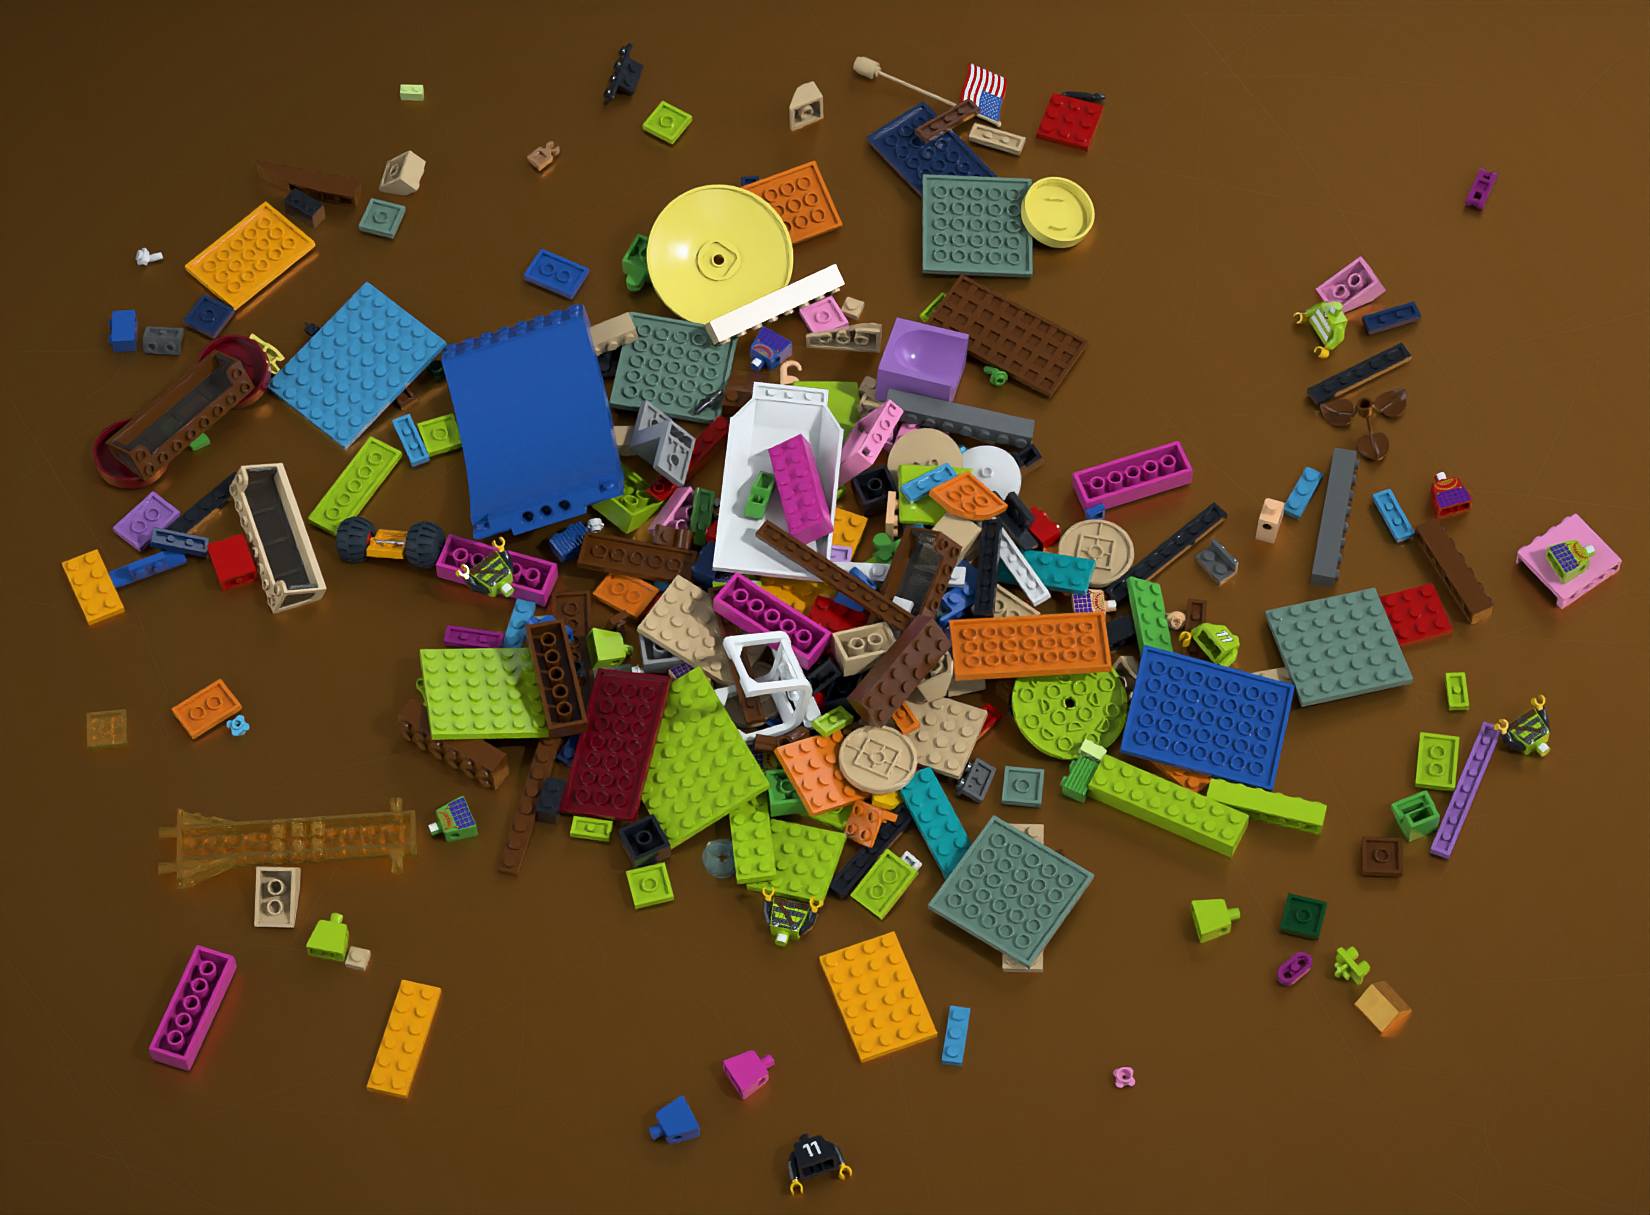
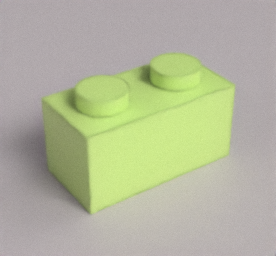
M401 84V100L423 101V85Z
M1089 739L1083 741L1078 751L1079 754L1097 763L1101 762L1107 752L1103 746L1096 745Z

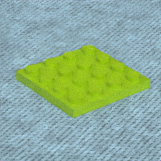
M771 819L770 826L777 879L747 883V889L762 892L766 886L765 892L772 894V887H774V895L804 902H810L812 897H816L814 904H819L820 899L824 902L847 839L846 834Z

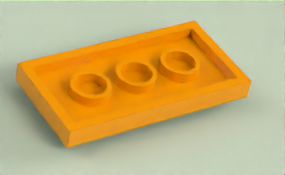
M98 549L62 563L89 626L125 612Z

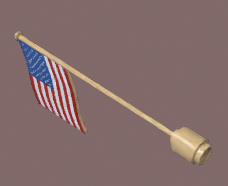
M858 56L854 63L853 69L865 77L874 79V77L881 75L953 107L957 105L881 72L879 63L869 58ZM968 63V75L962 89L961 102L970 98L981 109L976 117L997 125L996 127H1000L1002 123L999 121V114L1006 93V78Z

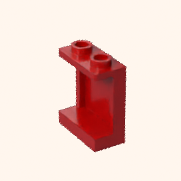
M243 534L233 535L228 539L215 541L207 545L208 553L222 591L259 580Z

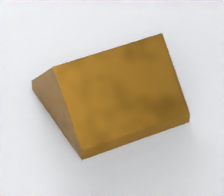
M1385 981L1372 983L1354 1004L1381 1034L1412 1011Z

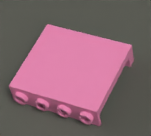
M1577 514L1564 518L1561 524L1551 527L1542 537L1538 536L1530 545L1521 547L1517 552L1516 560L1517 564L1523 561L1557 596V605L1561 609L1616 573L1620 569L1622 562L1617 554ZM1574 539L1578 540L1582 547L1591 544L1595 550V555L1589 557L1588 569L1568 583L1563 584L1545 557L1547 547Z

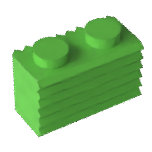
M1079 755L1076 761L1073 760L1071 762L1069 775L1064 776L1061 781L1062 794L1084 803L1088 796V785L1100 763Z

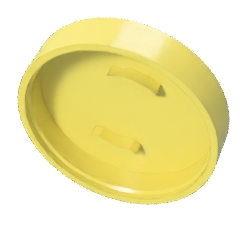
M1047 177L1034 183L1021 204V217L1028 232L1039 242L1055 248H1067L1078 244L1085 238L1094 222V207L1088 194L1076 183L1061 177Z

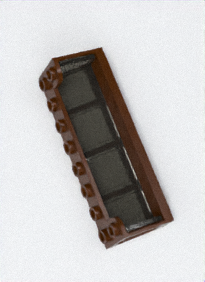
M214 349L105 443L116 459L147 482L254 390L255 386L240 360Z
M906 525L879 593L892 602L894 596L912 601L914 603L911 610L912 615L915 617L923 615L934 619L963 547L941 531ZM871 613L867 625L885 621Z

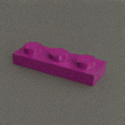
M447 625L443 642L447 646L468 649L501 648L504 633Z

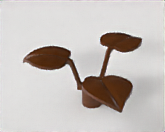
M1406 389L1385 392L1379 395L1375 402H1372L1368 397L1360 398L1357 406H1355V410L1354 405L1348 399H1335L1328 403L1320 404V408L1324 418L1330 424L1337 427L1348 425L1350 417H1354L1357 412L1361 417L1366 418L1370 436H1363L1359 440L1358 451L1365 458L1377 461L1384 458L1387 454L1389 440L1381 432L1373 435L1370 416L1373 414V409L1379 414L1383 412L1389 418L1400 416L1406 408Z

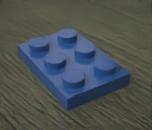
M541 248L523 276L524 280L572 300L590 272L589 268Z

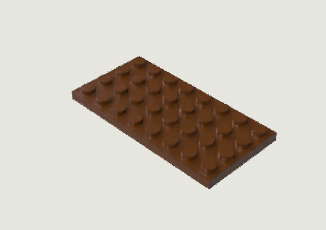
M962 274L925 323L969 334L967 354L993 368H997L999 371L1006 372L1008 376L1051 398L1088 346L1087 340Z

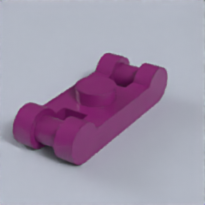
M1481 167L1468 194L1465 205L1477 206V209L1483 210L1493 185L1497 180L1498 173L1494 171L1492 173L1488 172L1485 168Z

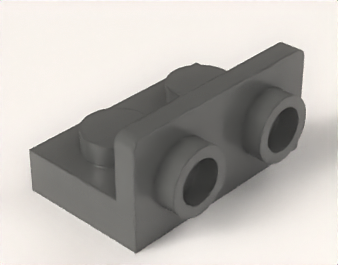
M147 326L143 335L144 353L180 355V343L184 336V328Z
M1215 539L1211 540L1210 547L1195 557L1199 565L1219 586L1238 572L1237 559L1231 556L1226 551L1224 545L1218 543Z
M975 758L971 762L968 761L963 771V777L956 784L957 791L955 795L959 797L964 794L977 803H981L996 769L979 758Z

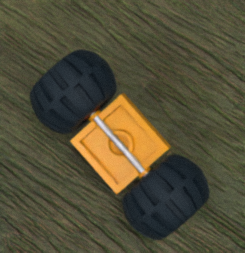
M354 516L343 520L336 534V548L339 556L351 563H361L367 561L370 557L403 559L406 555L411 564L427 569L436 566L445 545V536L442 528L429 521L418 522L411 526L409 531L379 529L376 534L372 522L366 518Z

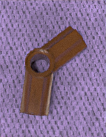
M800 726L789 734L779 737L756 734L753 750L755 752L775 755L774 750L777 747L810 738V731L806 727Z

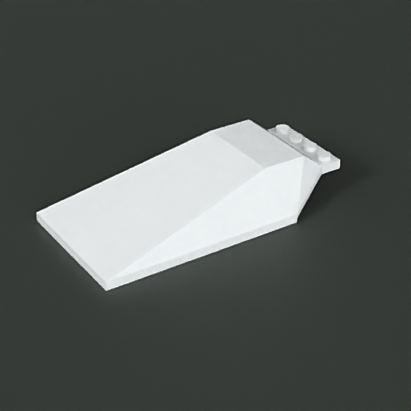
M754 382L752 399L733 417H730L713 571L824 582L755 537L756 531L766 520L790 534L777 483L762 520L745 516L744 511L746 501L751 494L752 485L759 472L764 471L774 474L768 449L802 434L812 447L834 527L844 429L840 427L827 407L829 390ZM833 532L806 545L830 560Z

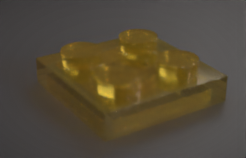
M125 709L86 713L88 750L127 747V716Z

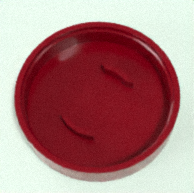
M230 334L213 340L201 352L196 365L214 349L240 360L255 389L230 410L245 408L253 404L264 394L270 382L271 365L267 354L254 340L243 335ZM224 358L228 366H230L233 363L232 361H229ZM227 372L205 389L213 397L217 398L232 385L227 377Z
M133 418L117 421L105 428L96 439L93 450L96 468L101 477L113 486L126 489L140 488L155 482L164 474L169 465L167 463L146 482L113 456L105 442ZM161 428L151 435L160 445L168 440ZM144 441L141 444L148 449L150 454L157 449L149 441ZM127 456L125 459L134 465L131 458Z

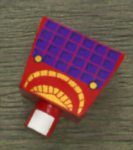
M1444 472L1436 474L1434 477L1436 482L1432 484L1431 498L1436 518L1471 510L1473 499L1459 478L1447 479Z

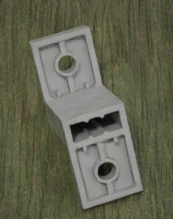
M645 400L641 402L629 448L650 463L656 471L676 486L681 487L685 483L696 439L662 411Z

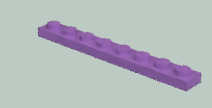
M1483 722L1432 844L1430 853L1449 859L1501 734L1500 731H1495L1494 725Z

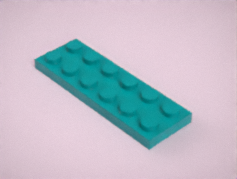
M1018 548L1047 590L1086 596L1096 566L1095 560L1034 550L1023 551L1021 548ZM999 558L997 582L1019 585Z
M929 766L916 771L912 780L906 786L899 789L898 792L945 880H947L972 843Z

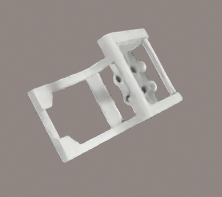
M783 631L726 637L723 641V646L739 673V682L746 698L770 693L783 721L782 724L745 734L738 729L746 744H754L756 734L776 737L796 729L804 719L812 695V687L804 676L792 650L788 634ZM780 642L771 671L754 680L749 678L740 658L742 647ZM735 685L714 690L723 706H725L727 698L737 696ZM788 697L791 701H793L796 707L795 711H793L792 706L788 700Z

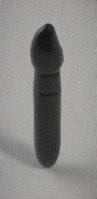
M1074 91L1062 93L1064 96L1082 100L1100 101L1106 99L1100 93L1092 94Z

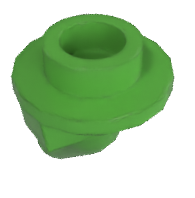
M989 366L984 368V373L991 375L989 380L993 385H1002L1008 379L1006 372Z

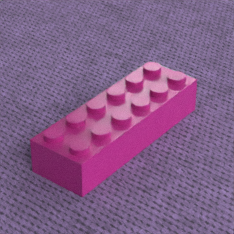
M799 434L768 449L790 535L806 545L834 532L810 443L802 434Z
M1175 441L1073 473L1072 486L1084 512H1086L1087 509L1103 503L1105 509L1192 483L1193 470L1180 442Z
M449 534L436 563L437 575L440 578L467 585L463 577L456 575V570H460L464 574L461 565H467L469 570H471L495 550L497 552L499 550L491 545ZM507 550L514 567L513 582L510 584L514 588V592L509 597L535 602L537 605L545 607L558 577L557 564Z
M738 572L732 576L714 598L713 610L749 634L775 631L786 632L791 640V647L800 667L807 671L830 645V631ZM780 642L767 643L766 645L778 651Z
M196 945L149 1047L152 1060L190 1071L237 968L234 956Z

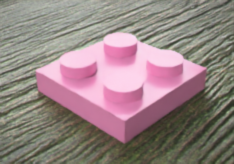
M832 295L799 309V314L811 333L849 326L848 320Z

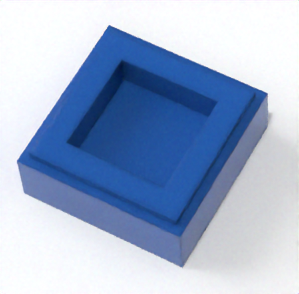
M1103 503L1091 507L1085 512V520H1102L1105 518V506Z

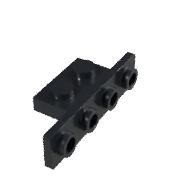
M628 43L625 47L622 46L618 53L620 58L613 67L615 72L611 75L608 81L610 85L603 95L605 97L604 105L613 100L617 89L629 96L634 94L643 65L629 58L633 46L632 43Z
M992 491L1001 500H1003L1001 496L997 493V491ZM1014 491L1008 493L1005 500H1003L1008 507L1006 511L996 517L1002 520L1003 526L1023 551L1037 548L1039 544L1028 532L1036 518Z

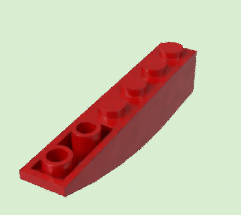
M719 415L695 440L684 485L694 478L727 445L730 422ZM661 474L646 490V493L662 502L671 496L677 488L681 487L676 486Z

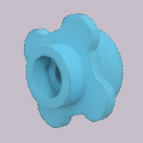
M238 715L236 719L227 722V727L231 729L233 736L243 735L250 728L242 715Z

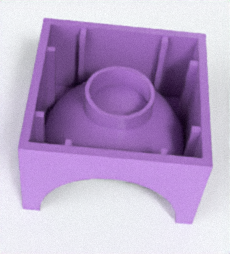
M897 318L878 367L875 400L885 402L888 388L953 402L966 365L969 334Z

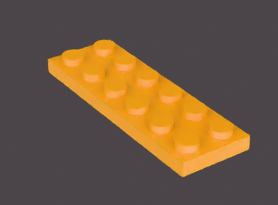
M402 980L367 1084V1090L407 1099L441 995V988Z

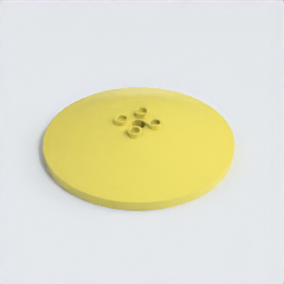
M730 185L702 186L678 196L658 216L647 244V268L656 293L673 313L685 321L707 324L788 286L793 269L792 242L781 217L761 197L745 189ZM720 256L724 262L721 265H717L714 263L713 258Z

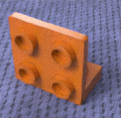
M857 799L854 802L843 833L846 834L848 839L872 848L881 823H887L888 820L896 822L898 815Z

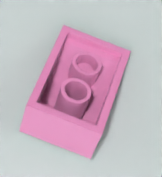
M1361 256L1316 288L1324 302H1340L1343 305L1341 310L1343 313L1373 301L1386 291Z

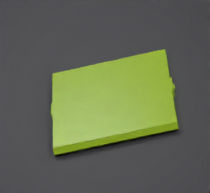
M793 381V386L829 390L827 407L840 427L844 429L842 441L844 443L855 423L861 420L857 411V405L860 402L857 381Z
M898 465L900 523L935 526L947 513V510L929 495L910 504L900 491L902 485L940 466ZM952 467L957 475L966 471L973 475L971 468Z

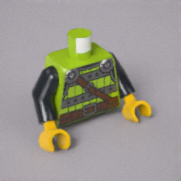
M499 537L501 541L500 546L496 545L495 540L492 541V546L498 549L499 552L495 550L471 570H469L467 565H461L464 574L460 570H456V575L463 577L464 582L474 593L488 594L491 597H495L501 592L506 597H509L514 592V588L510 585L513 582V561L507 549L503 547L505 540L502 537Z
M1538 695L1539 703H1537L1535 697L1531 699V704L1537 707L1536 710L1532 708L1510 724L1505 719L1499 720L1501 727L1498 723L1494 724V730L1501 732L1500 735L1509 749L1522 752L1525 755H1529L1536 750L1541 756H1545L1550 751L1546 744L1550 734V724L1546 709L1542 706L1545 703L1543 695Z
M766 886L763 888L762 892L766 897L763 899L762 914L766 926L771 930V934L777 936L775 940L777 945L785 947L788 939L798 940L801 935H805L814 927L819 913L817 910L824 903L822 899H820L818 906L814 904L816 897L810 899V905L778 897L771 899L775 893V888L772 887V894L765 892Z

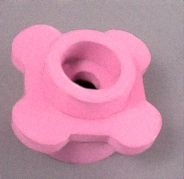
M1122 1067L1114 1070L1113 1075L1116 1077L1115 1085L1118 1088L1135 1084L1132 1068Z

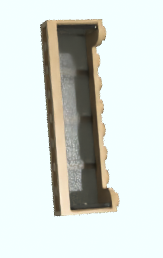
M283 463L241 466L229 487V491L234 498L235 509L240 516V524L244 527L246 541L250 545L251 556L255 559L256 570L260 574L262 588L267 594V602L271 606L273 614L320 600L327 588Z

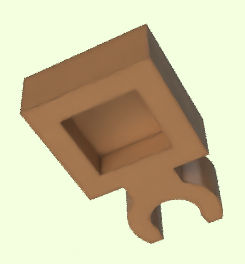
M550 141L546 144L545 149L540 146L528 155L527 160L541 171L553 161V156L560 153V147L557 146L555 149H551L554 145L553 141Z

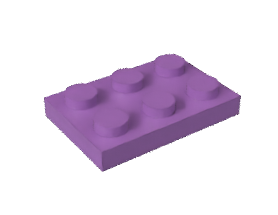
M153 491L113 527V530L135 549L142 552L150 544L153 527L166 529L181 514L180 511Z

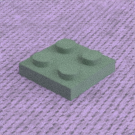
M371 198L359 224V230L393 239L406 212V208L402 205Z
M1005 766L1001 804L1041 808L1044 769Z

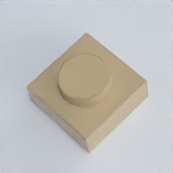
M847 297L841 311L844 316L858 320L864 308V302Z
M351 946L345 966L365 971L371 955L370 950Z

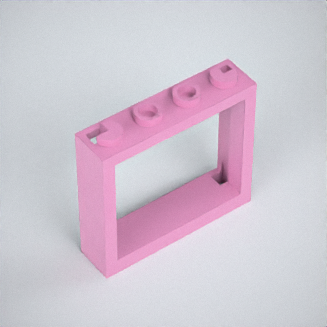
M890 399L856 422L847 436L841 450L838 488L873 465L904 412Z

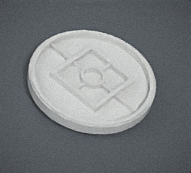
M978 446L961 454L963 468H971L973 475L991 491H997L1003 500H1005L1008 493L1013 491L1018 496L1021 488V473L1016 461L1008 452L994 446Z

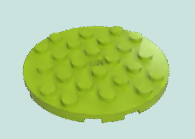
M1113 667L1112 672L1017 677L1012 691L1013 715L1021 733L1038 750L1058 759L1077 760L1079 755H1081L1078 751L1085 739L1092 740L1094 744L1101 745L1106 750L1121 733L1127 718L1128 700L1125 687L1122 686L1118 678L1119 675ZM1065 700H1073L1075 706L1072 708H1067Z

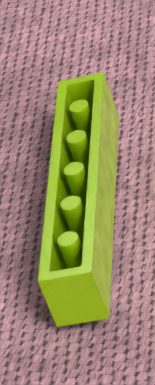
M1211 778L1206 796L1249 815L1250 819L1321 835L1327 805L1317 801H1306L1300 797H1289L1279 792L1272 793L1261 788H1250L1240 783L1233 784L1222 779Z

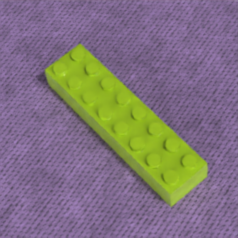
M1107 754L1104 755L1088 785L1089 797L1232 858L1248 827L1249 815Z

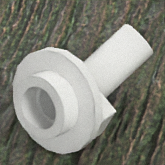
M146 248L138 250L136 254L138 265H147L148 262L163 259L161 252L149 255V251Z

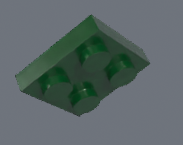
M1288 893L1279 931L1319 940L1328 902Z

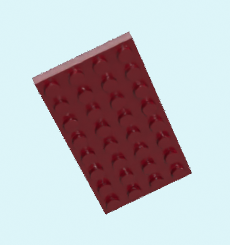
M598 668L586 711L588 732L580 733L560 807L562 814L633 823L636 821L672 684L671 676Z

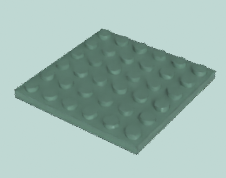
M923 174L922 273L1032 278V235L1026 229L1021 217V204L1032 186V179Z
M630 312V317L639 339L630 344L622 345L609 407L639 412L641 402L647 400L668 417L711 424L719 415H722L724 392L731 373L738 340L736 335L730 337L731 341L722 346L720 343L714 345L705 324ZM717 390L722 392V395L717 399V403L711 408L708 407L700 415L694 414V409L706 400L708 396Z
M1375 588L1271 609L1265 612V617L1291 682L1295 685L1294 689L1301 707L1413 683V677Z
M993 815L928 904V908L1030 969L1094 879V874Z

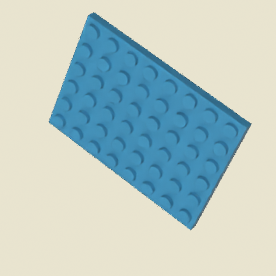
M366 282L270 380L267 388L347 450L447 344L442 338L395 302Z

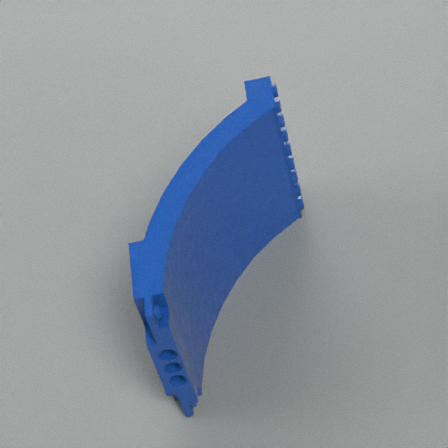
M574 304L563 311L555 310L548 316L539 315L529 322L520 321L513 327L508 328V326L498 329L497 332H486L475 339L470 337L459 344L451 343L443 349L441 361L457 418L466 463L470 494V519L474 527V539L480 540L512 530L513 535L521 534L585 514L589 505L624 495V472L620 464L605 385L590 333L591 324L584 304Z

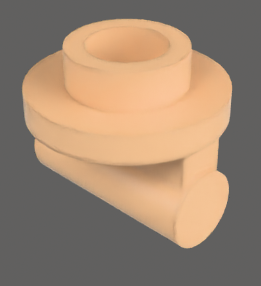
M1179 611L1166 613L1168 626L1171 629L1179 630L1185 626L1186 614Z

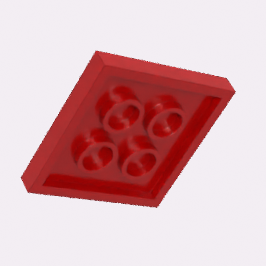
M1052 93L1036 133V138L1088 151L1104 111V106Z
M1433 583L1379 597L1400 648L1453 633V628Z
M817 594L808 618L830 631L832 639V633L866 626L871 614L865 611L859 612ZM830 642V645L826 648V650H825L822 654H825V655H828V656L830 655L831 657L834 658V655H833V653H832V651H831V649H830V648H831V642Z

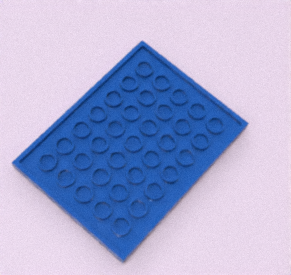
M1144 645L1119 752L1272 792L1295 685Z

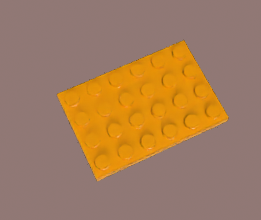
M265 201L186 264L185 269L226 305L234 308L236 311L314 248L315 242Z
M894 931L819 957L861 1063L937 1037L935 1026Z

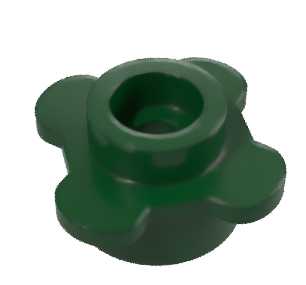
M440 360L432 361L430 367L426 369L427 373L432 374L435 379H441V376L445 373L442 361Z

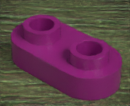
M1305 952L1296 953L1278 969V981L1286 986L1297 982L1310 971L1312 967L1311 956Z

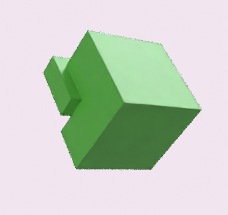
M1427 790L1391 804L1390 808L1394 813V817L1408 842L1437 831L1440 815Z

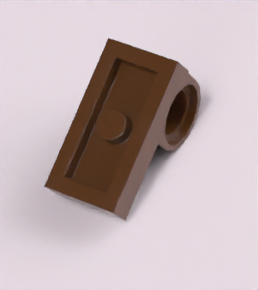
M656 524L652 543L692 550L696 532Z

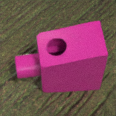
M751 1050L724 1060L723 1069L744 1100L769 1080L767 1068L775 1063L770 1054L759 1059L756 1052Z

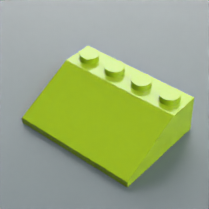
M620 461L624 472V495L595 503L591 506L627 534L639 528L662 508L669 499L666 498L659 502L646 493V490L651 485Z

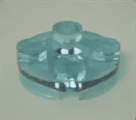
M719 839L708 842L702 856L704 868L717 878L732 876L736 871L732 841ZM720 855H725V857H727L728 859H724V862H720V859L717 858L720 857Z

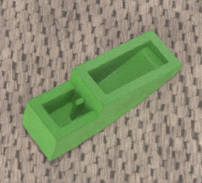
M764 471L759 472L752 485L751 494L746 501L745 516L763 519L776 486L774 474Z

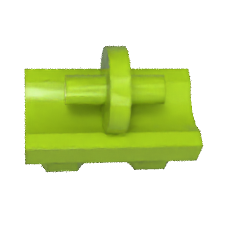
M1353 946L1345 950L1340 947L1337 949L1338 955L1335 957L1338 961L1334 964L1337 968L1335 976L1337 978L1344 976L1346 980L1352 978L1357 985L1361 984L1364 976L1370 971V965L1364 960L1359 964L1354 962L1359 954Z

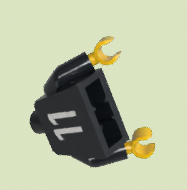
M807 1133L801 1135L799 1142L794 1144L795 1151L791 1152L787 1162L789 1178L792 1180L790 1189L793 1195L795 1187H800L801 1194L803 1193V1186L799 1183L798 1178L801 1181L837 1170L838 1165L840 1168L839 1178L844 1181L845 1179L842 1174L843 1171L848 1172L849 1177H851L852 1170L849 1166H845L844 1163L846 1161L839 1146L825 1141L820 1135L811 1138Z

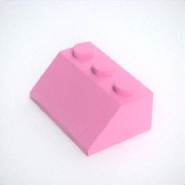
M690 486L677 488L647 530L653 536L656 524L675 529L689 530L695 491Z

